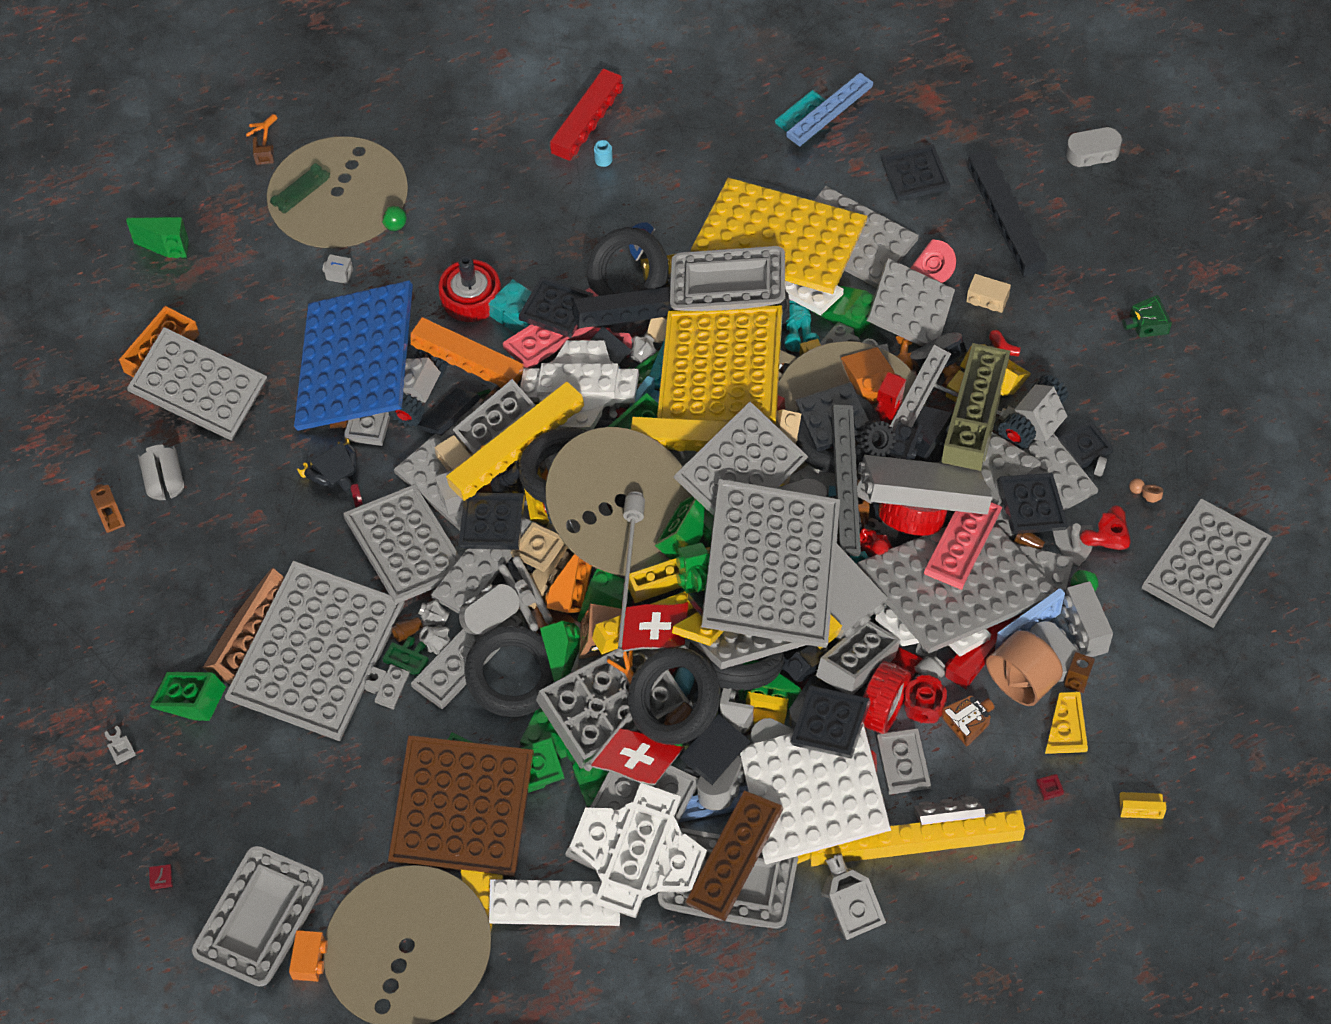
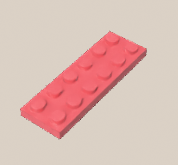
M588 288V289L585 290V291H588V292H590V293H593V294H594L593 297L598 296V295H597L592 289H590V288ZM531 324L504 341L503 348L518 362L524 364V368H532L560 350L566 340H575L594 327H577L572 338Z
M991 502L988 515L955 511L925 568L924 574L962 590L1001 513L1002 506Z

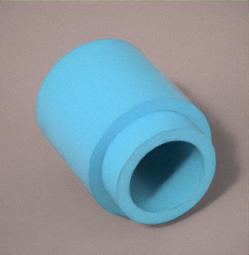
M600 140L594 146V158L598 166L606 167L613 161L612 146L608 141Z
M681 667L678 668L674 680L687 697L691 693L695 677L688 669Z

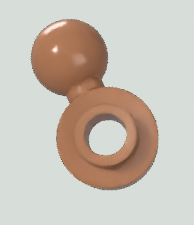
M1139 478L1133 479L1129 484V489L1132 493H1143L1142 496L1148 502L1154 503L1162 499L1163 489L1157 485H1145L1144 481Z

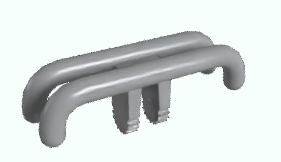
M515 556L513 562L522 580L515 583L505 564L499 565V571L507 585L512 587L518 594L519 608L530 629L537 631L539 627L528 607L529 605L536 603L546 623H552L553 618L521 558Z

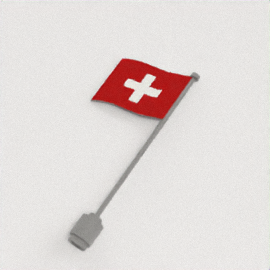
M640 492L628 493L624 504L623 517L631 525L618 649L615 650L617 657H622L624 651L666 649L685 645V637L673 634L672 631L674 625L687 618L688 602L675 605L646 604L626 607L635 523L644 518L645 499Z
M685 638V645L680 648L688 649L690 640ZM667 671L663 672L656 679L651 691L654 689V687L658 684V682L662 679V677L666 674ZM629 712L593 758L583 765V768L587 771H590L592 767L611 771L639 783L655 785L684 749V746L658 743L642 733L621 729L631 717Z

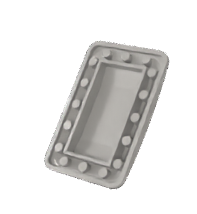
M771 246L682 252L672 257L670 304L675 310L719 311L746 309L779 304L785 299V251L782 247Z
M680 828L683 834H686L707 850L699 872L700 875L720 835ZM761 851L726 921L766 928L782 927L787 920L798 856L765 864ZM690 892L658 893V902L665 909L720 920L688 906L685 901Z
M252 847L244 856L192 948L194 957L205 964L255 986L268 984L293 944L296 930L300 931L323 887V875L317 870L263 847Z

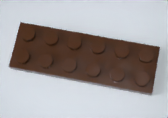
M744 790L685 901L688 906L726 921L784 809L782 805Z

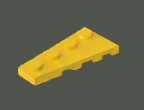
M697 612L674 625L672 633L711 646L724 631L701 627L702 617Z

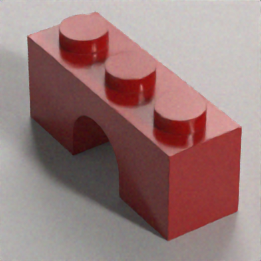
M888 372L877 395L879 403L876 411L880 420L890 425L902 404L906 379L898 374Z

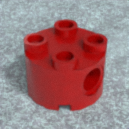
M921 675L917 679L911 680L906 687L904 709L907 717L919 723H936L942 716L943 708L946 706L947 690L938 678L930 675Z

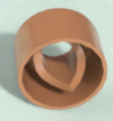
M1024 630L1014 632L986 661L987 669L998 687L1014 701L1025 706H1034L1061 679L1063 674L1062 664L1055 651L1039 636Z

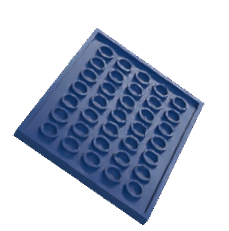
M410 280L308 303L294 427L297 431L402 409L403 381L405 377L413 288Z

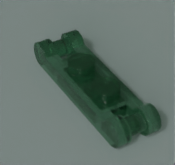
M315 163L308 172L280 194L272 196L270 203L274 207H278L279 211L285 214L330 178V173L322 170V167Z

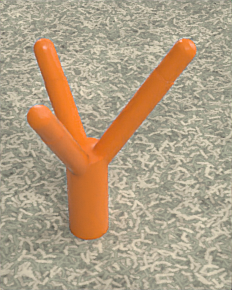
M272 114L262 123L249 124L250 127L257 128L246 133V136L248 137L264 129L262 145H266L268 127L277 120V116Z
M633 650L629 651L628 656L627 652L624 651L623 658L626 669L611 659H607L609 664L626 675L629 684H631L634 675L632 670Z

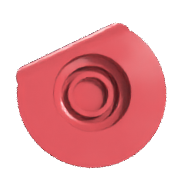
M933 239L910 268L943 283L951 277L955 270L956 255L947 243Z

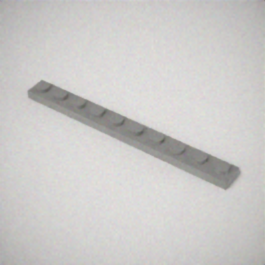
M936 345L932 347L890 425L894 429L891 432L895 433L898 423L909 427L913 426L951 353ZM860 480L857 486L858 497L871 504L868 494L865 493V486Z

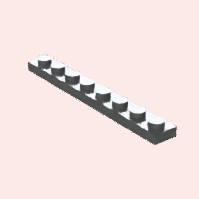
M833 405L836 499H840L838 545L848 556H859L861 549L853 406Z

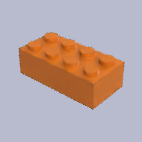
M165 306L119 359L124 373L132 377L135 376L164 327L194 341L199 336L196 322Z

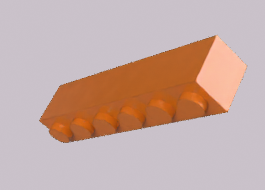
M423 317L411 332L410 345H413L416 349L428 352L432 356L443 359L451 365L458 366L468 373H473L485 381L498 385L500 388L511 379L517 384L522 378L524 364Z

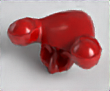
M1118 505L1112 506L1108 513L1102 514V518L1098 523V532L1085 529L1080 533V540L1087 546H1103L1116 550H1124L1130 546V535L1125 511Z
M865 528L861 530L860 549L861 552L865 551L868 557L883 555L893 548L887 535H877L875 531Z

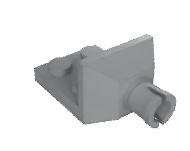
M723 688L720 700V716L740 733H746L753 728L754 706L736 703L735 699L736 695L739 694V690Z
M842 854L834 855L833 858H827L826 862L830 868L831 875L827 877L821 893L823 897L829 898L844 938L848 940L885 924L886 921L869 878L852 869H848Z

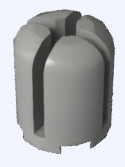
M163 444L154 445L146 448V453L142 454L141 457L138 455L145 490L150 498L166 500L160 468H162L170 498L176 497L183 491L184 481L177 449L174 446L171 449L164 448Z

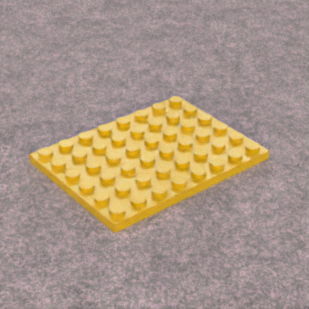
M728 178L691 248V252L779 246L785 251V281L833 294L867 222V215Z
M782 305L719 311H668L657 418L729 422L751 402L773 424H776L783 315Z

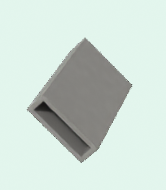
M864 455L863 461L858 466V473L862 477L861 481L865 486V493L868 494L870 502L988 515L992 495L979 470L950 464Z
M836 543L831 615L842 625L836 637L838 640H841L844 636L850 637L856 631L855 628L861 625L863 627L871 619L870 616L880 614L885 609L884 604L888 598Z

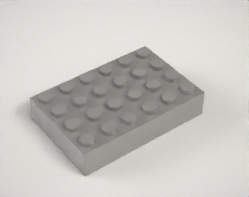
M654 649L633 650L632 670L634 673L647 657L655 653ZM615 650L540 690L536 699L580 769L593 758L630 712L628 705L630 684L623 672L607 662V659H611L626 669L623 656L617 657ZM669 671L666 672L650 693L651 710L661 723L666 719V715L684 701L689 703ZM632 717L621 728L642 733Z

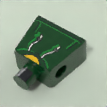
M1158 295L1133 305L1129 318L1122 320L1124 329L1134 328L1139 337L1167 335L1172 324Z

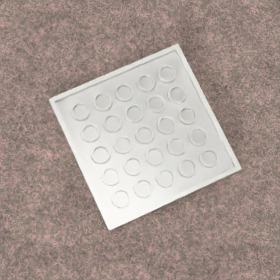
M864 724L852 759L792 746L790 740L793 733L747 745L740 753L748 791L780 804L784 808L762 850L765 864L891 831Z

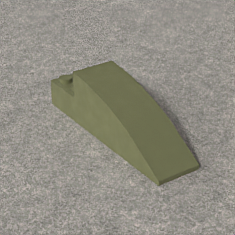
M972 343L946 437L942 463L981 471L993 431L1010 350Z

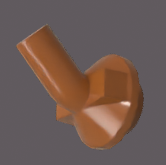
M953 363L942 370L944 377L947 378L943 383V387L947 388L949 382L961 370L960 366Z

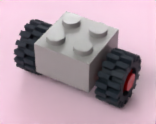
M421 349L417 350L414 358L406 359L402 409L389 411V416H393V420H398V423L401 424L402 422L405 426H417L425 412L422 402L427 401L437 379L439 380L443 377L449 363Z
M1041 375L1029 393L1014 409L1016 414H1008L999 425L998 433L1002 435L1001 438L1019 449L1021 448V450L1027 448L1033 440L1047 441L1067 417L1062 404L1067 400L1069 392L1066 391V386L1063 387L1064 383L1062 381L1058 382L1059 379L1057 377L1054 379L1052 375Z

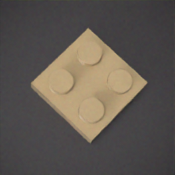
M533 522L520 539V549L512 550L510 553L512 557L519 556L522 562L545 572L565 543L557 533Z

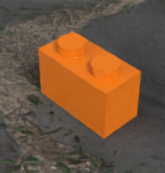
M296 930L289 970L292 980L319 981V975L324 972L323 953L326 954L328 948V941L325 940L322 932Z

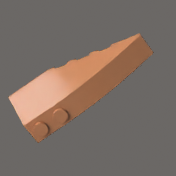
M274 568L270 569L245 601L203 666L206 671L214 673L220 681L228 684L232 683L285 578Z

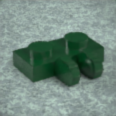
M412 636L407 638L403 646L392 642L382 658L383 662L418 676L429 662L428 657L422 655L426 644L420 641L415 650L412 651L411 648L415 642V638Z

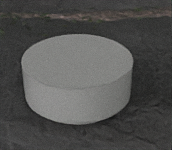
M1099 457L1094 475L1100 477L1103 475L1107 458Z

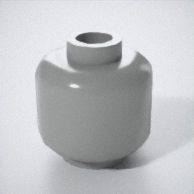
M934 655L932 657L925 656L915 666L917 674L915 678L917 679L921 675H930L940 680L945 675V665Z

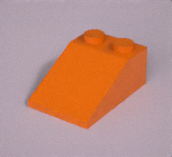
M878 347L841 357L843 366L856 394L862 396L871 404L878 403V390L888 372L895 374L893 368Z
M574 554L547 592L546 608L566 613L580 612L589 586L592 566Z

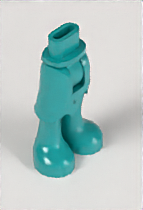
M789 299L790 316L786 321V328L789 330V334L785 337L784 345L789 351L799 352L801 339L798 329L802 328V343L818 339L820 342V338L816 333H811V314L809 309Z

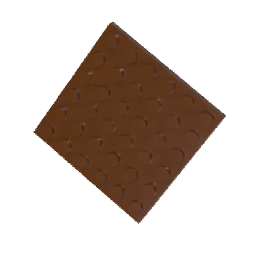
M408 735L388 861L516 877L534 750Z

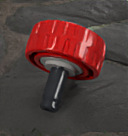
M463 256L458 262L449 266L443 272L439 281V297L442 307L449 316L462 322H476L489 317V303L501 291L500 279L494 268L485 262L473 260L469 256Z
M880 503L878 513L885 524L899 531L895 543L897 547L912 541L914 535L924 536L939 532L943 527L947 510Z
M884 661L878 666L871 680L855 693L858 696L869 698L871 701L864 721L866 728L881 734H886L890 730L901 710L905 698V690L911 680L909 670Z

